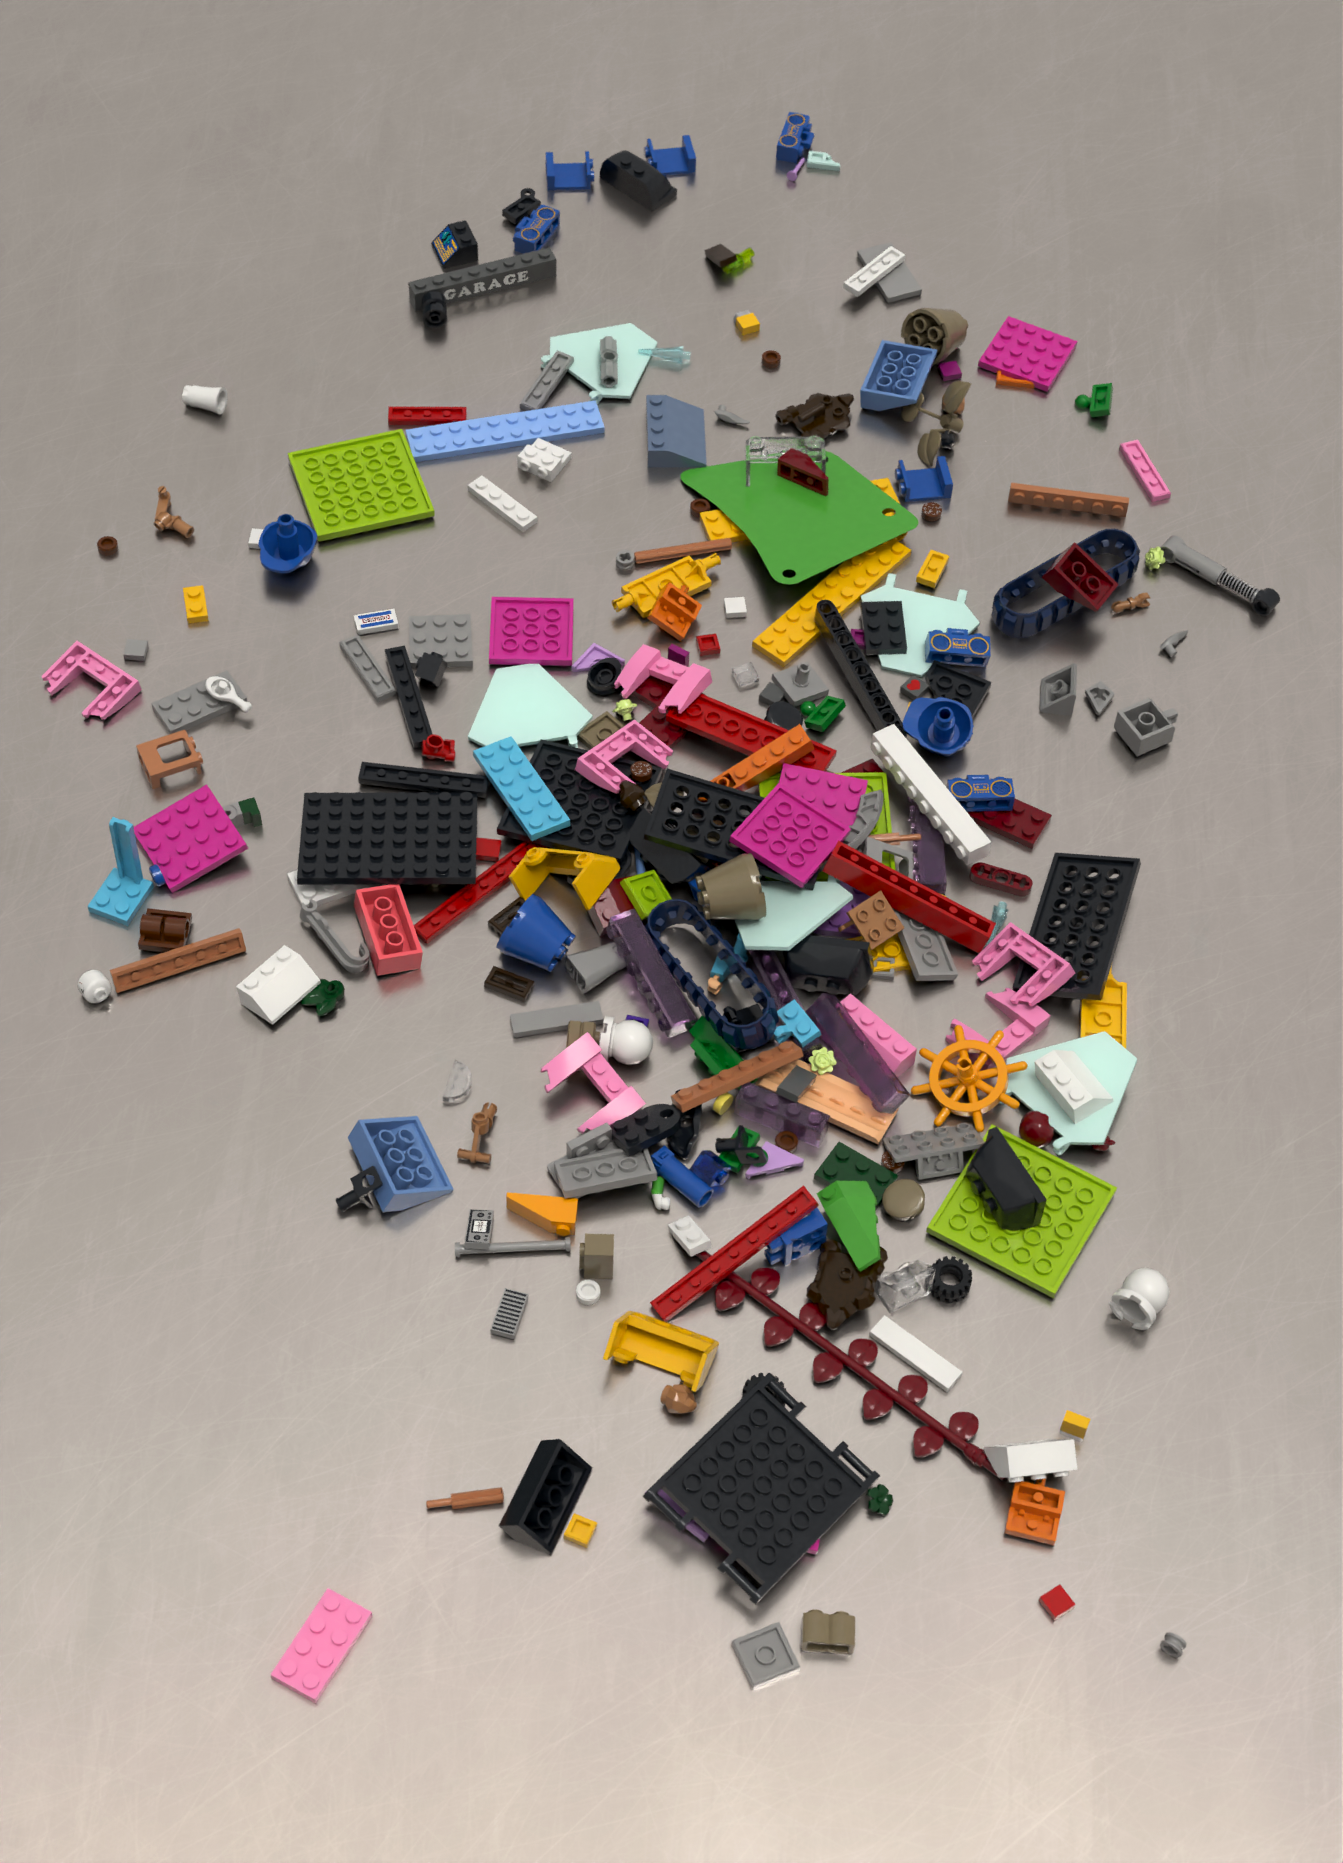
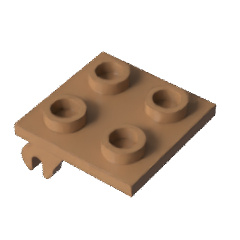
M879 891L848 911L846 914L850 921L837 928L841 932L854 924L863 937L859 941L870 942L872 950L903 930L904 926L882 891Z

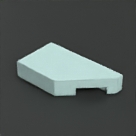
M809 151L807 168L840 171V164L838 162L835 163L829 154Z

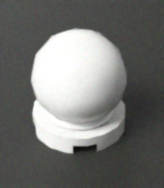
M605 1016L603 1022L605 1024L604 1033H601L600 1048L602 1049L600 1053L608 1062L609 1057L612 1056L618 1062L626 1065L638 1064L644 1061L650 1055L653 1047V1038L649 1029L644 1024L635 1020H624L617 1024L615 1017Z
M1145 1267L1132 1271L1124 1279L1121 1289H1118L1111 1297L1112 1301L1109 1303L1112 1312L1119 1320L1122 1321L1125 1318L1133 1323L1132 1328L1149 1329L1156 1320V1314L1167 1304L1170 1294L1167 1280L1158 1271Z

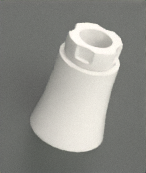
M186 385L183 389L182 402L191 407L209 410L221 415L227 405V390L225 387Z

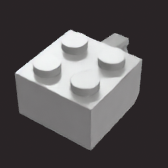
M1148 698L1118 711L1114 729L1135 755L1139 756L1172 742L1175 727L1172 724L1176 722L1178 713L1174 708L1162 712L1153 700Z

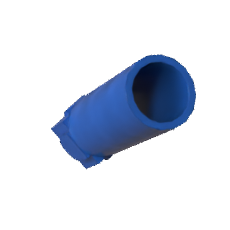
M663 1146L651 1155L657 1176L661 1175L698 1208L704 1206L710 1200L714 1190L674 1157L675 1154L666 1146Z

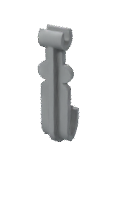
M310 899L308 908L302 903L300 919L310 923L318 937L323 940L345 970L351 973L362 972L370 959L369 950L365 943H361L359 947L361 957L353 956L330 928L326 919L319 914L317 903Z

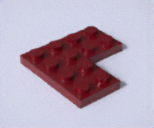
M650 675L631 694L654 708L639 723L672 749L690 731L666 721V715L672 706L666 709V713L659 712V706L674 684Z

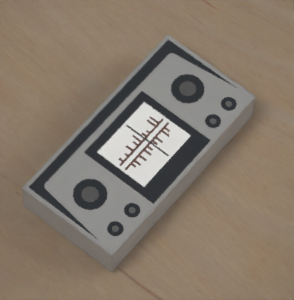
M470 1209L465 1237L466 1249L489 1250L494 1210Z

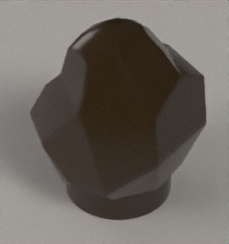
M627 780L620 782V800L626 809L630 808L632 812H635L647 802L643 798L644 790L642 787Z

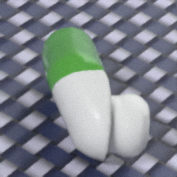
M657 1177V1180L652 1182L651 1188L654 1205L660 1211L661 1209L668 1210L670 1208V1198L662 1197L664 1179Z

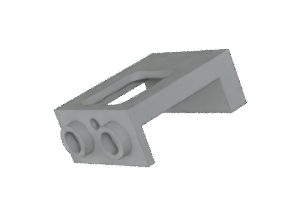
M866 837L863 843L856 848L859 852L882 863V852L903 858L899 863V873L913 879V852L870 837Z

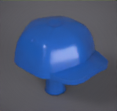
M290 514L280 515L276 522L266 525L259 539L262 566L276 573H290L297 568L306 566L314 553L317 533L309 525L294 520Z
M921 697L915 699L908 707L902 723L903 730L917 740L923 749L943 757H950L963 750L971 741L974 727L969 708L962 703L944 697L936 699Z

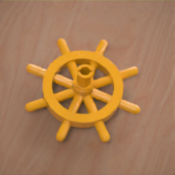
M956 1025L954 1027L956 1042L944 1048L938 1055L926 1048L920 1049V1056L932 1062L929 1073L930 1083L912 1087L911 1093L913 1095L933 1093L936 1101L943 1107L934 1119L935 1126L940 1127L950 1113L966 1117L973 1116L975 1130L981 1133L984 1131L982 1114L993 1109L999 1102L1013 1109L1019 1108L1020 1103L1005 1094L1009 1081L1008 1074L1026 1070L1028 1064L1025 1061L1005 1064L1002 1055L995 1049L1004 1037V1033L1001 1030L996 1031L987 1044L978 1040H965L962 1026ZM968 1053L980 1054L974 1064L969 1059ZM960 1056L957 1066L949 1062L953 1058ZM988 1058L996 1065L995 1068L980 1071ZM943 1069L956 1076L940 1080ZM998 1076L995 1087L982 1081ZM958 1086L950 1098L942 1091L945 1088ZM978 1088L985 1092L988 1096L979 1101L976 1089ZM965 1091H967L969 1103L958 1102Z

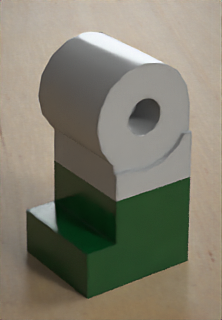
M255 797L222 807L235 828L253 823L254 827L262 825Z

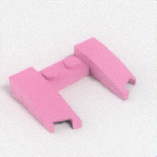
M76 641L41 676L43 681H49L51 687L47 688L50 695L57 693L83 672L106 686L81 713L85 718L93 715L100 716L101 720H104L120 710L142 690L137 679L79 641Z
M643 644L625 665L614 686L616 689L620 686L623 687L624 690L621 692V695L626 699L650 675L674 684L658 709L660 713H666V709L669 706H677L678 713L681 714L712 683L710 669L694 663L690 667L661 657L660 650Z
M634 719L579 757L575 770L596 785L617 794L621 791L619 788L620 782L624 780L634 782L611 764L612 762L631 750L643 759L666 769L669 761H666V757L672 756L673 750Z
M1011 922L972 960L974 966L980 965L981 971L977 973V976L981 981L1002 968L1016 955L1038 970L1010 998L1013 1004H1018L1021 1001L1028 1002L1030 1006H1034L1054 993L1075 974L1070 963Z
M1005 988L1004 992L993 994L991 991L985 994V998L1014 1021L1002 1031L1004 1037L995 1048L1002 1055L1004 1061L1046 1028L1051 1016L1037 1004L1030 1006L1028 1002L1021 1001L1018 1004L1011 1003L1010 998L1016 992L1009 988ZM955 1018L952 1020L950 1027L962 1026L965 1040H978L988 1044L989 1040ZM954 1030L952 1035H946L945 1040L949 1044L956 1042ZM968 1053L969 1059L974 1064L980 1054ZM988 1058L980 1071L995 1068L996 1065Z
M588 1032L540 1070L541 1073L545 1071L548 1073L550 1084L545 1085L544 1088L549 1093L581 1068L608 1101L605 1107L577 1128V1131L581 1134L584 1133L586 1128L593 1130L605 1123L611 1125L615 1121L641 1110L646 1104L632 1086L628 1088L601 1055L602 1049Z

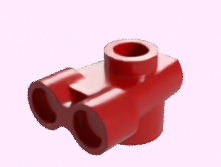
M429 735L427 740L422 741V755L428 759L440 758L447 762H454L455 740L444 739L443 741L439 735Z

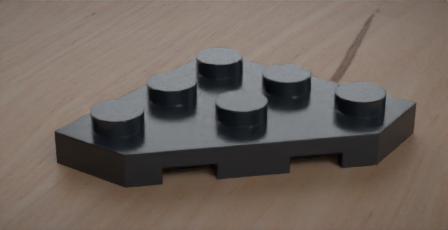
M937 660L933 661L925 678L928 685H930L929 687L935 699L944 697L966 705L971 712L972 719L991 688L992 683Z

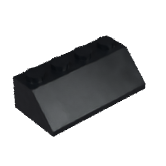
M561 1439L541 1440L499 1527L514 1540L544 1553L551 1554L592 1467Z

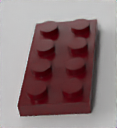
M1014 799L1012 811L967 812L977 825L1030 849L1034 848L1052 817L1051 814L1017 799Z

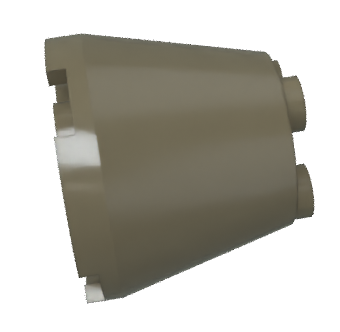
M920 308L909 313L902 324L901 338H904L905 344L937 349V355L932 364L936 365L942 362L965 341L968 322L958 312L951 309Z
M751 853L740 854L716 868L695 877L697 887L701 890V892H697L699 904L704 905L703 914L705 920H758L766 917L765 895L762 892L759 880V870Z

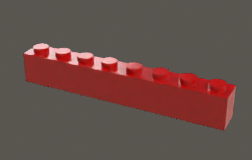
M839 840L822 870L869 896L882 891L893 909L977 953L981 952L989 940L996 924Z

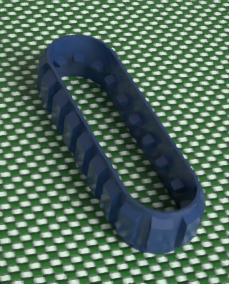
M1104 529L1077 543L1091 558L1100 554H1113L1124 560L1105 571L1119 584L1118 586L1132 578L1137 571L1140 550L1133 537L1125 531ZM1060 554L1008 582L998 590L994 596L991 616L1001 632L1014 638H1027L1083 607L1080 603L1063 595L1032 613H1018L1007 608L1008 605L1047 584L1042 576Z
M671 899L659 903L653 908L647 917L648 923L644 926L649 948L652 949L653 955L659 963L664 964L668 974L675 978L680 989L687 993L693 1005L699 1008L701 1015L706 1021L711 1023L718 1036H724L726 1043L740 1049H755L769 1041L774 1035L776 1024L779 1022L774 998H771L770 992L764 984L759 983L754 972L746 967V963L739 954L734 953V949L729 942L723 940L719 930L711 925L710 920H705L703 912L698 911L697 906L688 901ZM675 924L694 926L696 931L701 932L706 938V943L716 950L720 960H724L730 967V972L740 979L744 989L750 991L754 996V1001L760 1003L764 1008L762 1009L763 1016L748 1025L729 1023L728 1019L724 1015L721 1016L716 1010L715 1003L709 1001L703 994L704 990L702 987H698L694 983L692 975L681 967L680 960L674 958L668 951L669 947L659 940L661 932Z

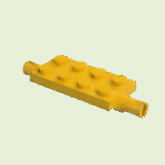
M713 553L704 559L693 560L690 556L682 558L622 586L621 593L624 596L612 600V606L616 612H620L632 605L645 618L649 615L661 589L669 582L679 589L682 585H686V588L689 587L687 593L689 596L711 587L712 581L706 572L715 566L721 565L720 557L717 553Z
M1111 965L1101 1001L1080 1000V1038L1105 1031L1126 1049L1127 983L1118 982L1114 978Z

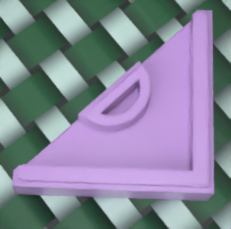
M593 643L572 665L571 671H588L592 665L609 657L619 660L622 667L625 665V659Z
M766 1141L762 1149L768 1154V1162L762 1167H756L751 1164L745 1178L750 1179L751 1176L781 1172L786 1168L795 1166L802 1167L804 1159Z

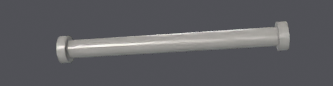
M565 1237V1240L490 1243L489 1250L466 1249L465 1244L460 1245V1242H456L455 1257H460V1254L558 1249L571 1251L570 1237Z

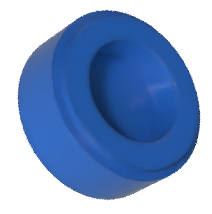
M158 865L150 866L149 872L156 886L160 887L166 884Z

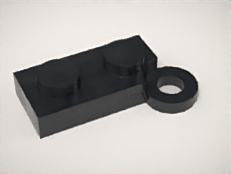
M522 189L520 192L521 198L504 208L502 216L517 224L523 217H527L533 210H537L541 205V201L535 198V191L533 189Z

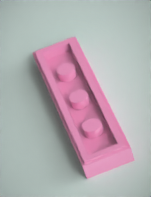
M1134 440L1120 444V451L1150 500L1155 502L1170 498L1171 492L1140 442Z

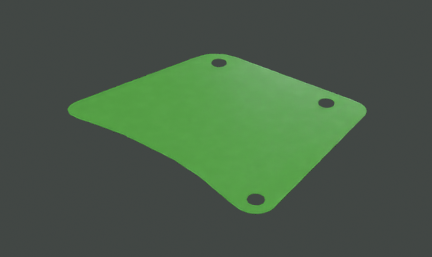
M812 449L800 452L807 454L829 478L827 496L778 476V458L783 454L694 468L681 473V480L686 485L715 504L746 534L756 547L772 578L782 584H797L918 526V519L911 512L840 457L824 450ZM818 456H825L828 458V462L818 463L815 459ZM891 508L896 513L893 516H885L882 511ZM785 570H793L796 572V575L792 578H787L782 573Z

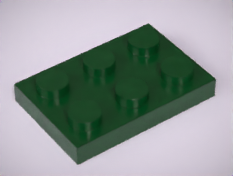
M840 1141L814 1174V1179L825 1186H829L835 1181H867L877 1199L875 1211L882 1203L883 1193L891 1183L897 1181L899 1175Z

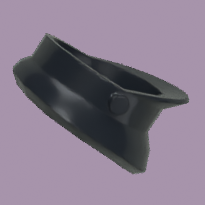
M609 657L592 665L587 678V686L592 692L608 695L622 687L620 686L616 689L614 686L622 668L619 660Z
M784 701L772 703L767 709L764 719L787 730H791L799 724L802 726L803 717L800 711L792 704Z

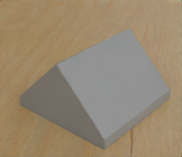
M1075 663L1041 679L1040 711L1042 713L1072 716L1077 685V665Z

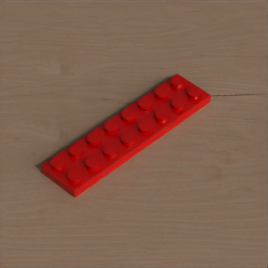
M700 694L681 714L678 713L677 706H672L666 715L667 722L748 756L789 731L703 694ZM811 740L815 749L791 764L826 772L836 757L837 750Z

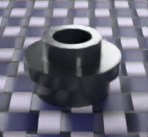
M949 430L941 433L943 448L953 449V445L956 444L954 433H950Z

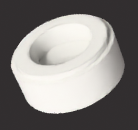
M593 1280L581 1281L576 1288L578 1301L584 1305L595 1304L600 1298V1286Z

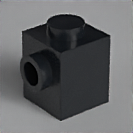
M424 652L423 656L417 661L415 676L420 681L439 687L448 664L443 660L442 655L431 652V654Z

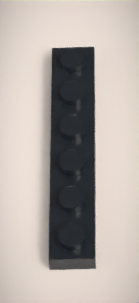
M404 645L385 649V657L413 748L421 747L422 741L427 740V737L432 735V730L406 647Z
M362 762L358 783L438 793L470 792L477 794V797L486 798L489 779L485 775Z

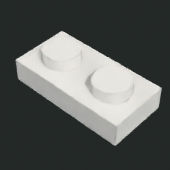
M689 1215L668 1224L669 1232L690 1257L712 1247L711 1240Z

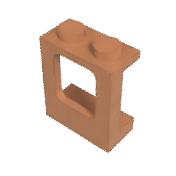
M186 730L136 745L138 759L152 789L161 787L160 778L191 768H195L197 774L202 773V756L200 752L195 751L194 739L192 736L188 737ZM183 741L188 757L170 763H163L157 749Z

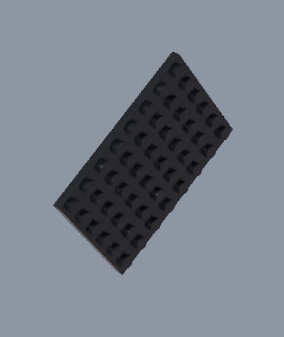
M470 792L304 793L297 885L476 884L477 794Z

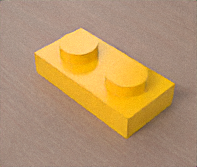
M930 550L916 577V582L935 588L949 562V555Z
M203 585L183 588L188 624L209 621Z

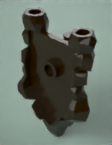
M816 393L811 395L805 404H799L796 407L791 405L784 410L777 411L775 417L780 425L792 423L802 433L798 440L803 449L811 448L814 444L828 438L829 435L835 434L836 431L844 432L850 426L848 415L850 405L854 401V396L852 394L830 396Z
M828 1239L821 1244L817 1274L814 1281L807 1287L806 1296L814 1304L818 1303L820 1311L825 1315L827 1326L831 1330L837 1329L846 1318L856 1313L857 1310L861 1311L871 1307L876 1300L873 1283H876L877 1275H881L884 1271V1263L888 1260L887 1251L884 1248L880 1247L881 1259L860 1272L850 1254L841 1253V1244L838 1241Z

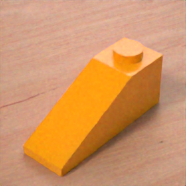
M507 1192L506 1206L508 1210L550 1233L560 1236L575 1235L578 1198L565 1199L564 1197Z

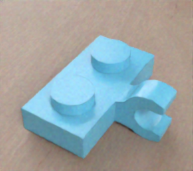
M795 999L777 1011L779 1019L784 1024V1026L776 1027L774 1032V1038L779 1044L785 1042L793 1035L799 1044L804 1047L821 1035L818 1027Z

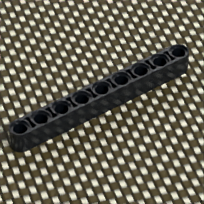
M829 600L819 601L814 617L815 623L876 730L879 731L894 724L906 738L907 733L903 730L901 719L837 608Z

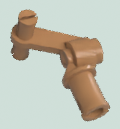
M160 486L158 488L159 500L153 523L154 526L160 531L171 529L176 530L185 538L191 537L194 527L184 522L179 515L171 516L167 512V509L171 506V496L166 487Z
M489 1102L483 1105L481 1112L473 1115L471 1120V1130L474 1133L472 1151L459 1148L457 1158L470 1160L471 1163L478 1161L490 1164L492 1155L479 1152L481 1135L486 1134L493 1125V1118L498 1110L495 1104L491 1103L489 1109H487L489 1106Z

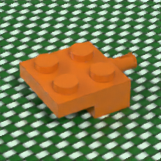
M669 582L661 589L647 619L681 641L684 639L691 623L696 619L702 605L687 595L689 587L686 588V585H682L679 589Z
M1046 1478L1041 1479V1482L1040 1479H1036L1035 1484L1024 1481L1015 1482L1004 1533L1055 1545L1065 1491L1045 1487Z

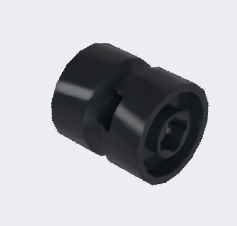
M431 291L422 298L423 322L425 325L438 328L447 321L446 297L441 292Z

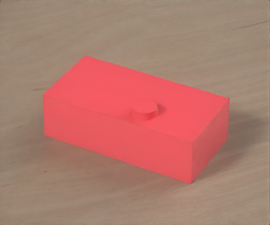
M389 884L356 890L354 908L376 975L420 969L423 951L400 885Z

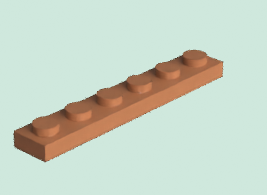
M1011 483L1008 502L1126 517L1129 498Z
M238 928L112 969L110 974L116 993L244 952L246 947L242 932Z
M791 1040L782 1042L771 1050L763 1051L758 1056L741 1061L738 1065L722 1070L715 1076L703 1079L689 1088L681 1089L678 1093L671 1095L672 1103L682 1113L804 1057L802 1049Z

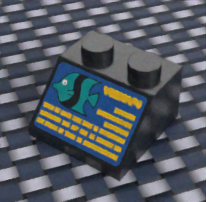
M466 220L448 224L431 242L443 269L478 261V243Z

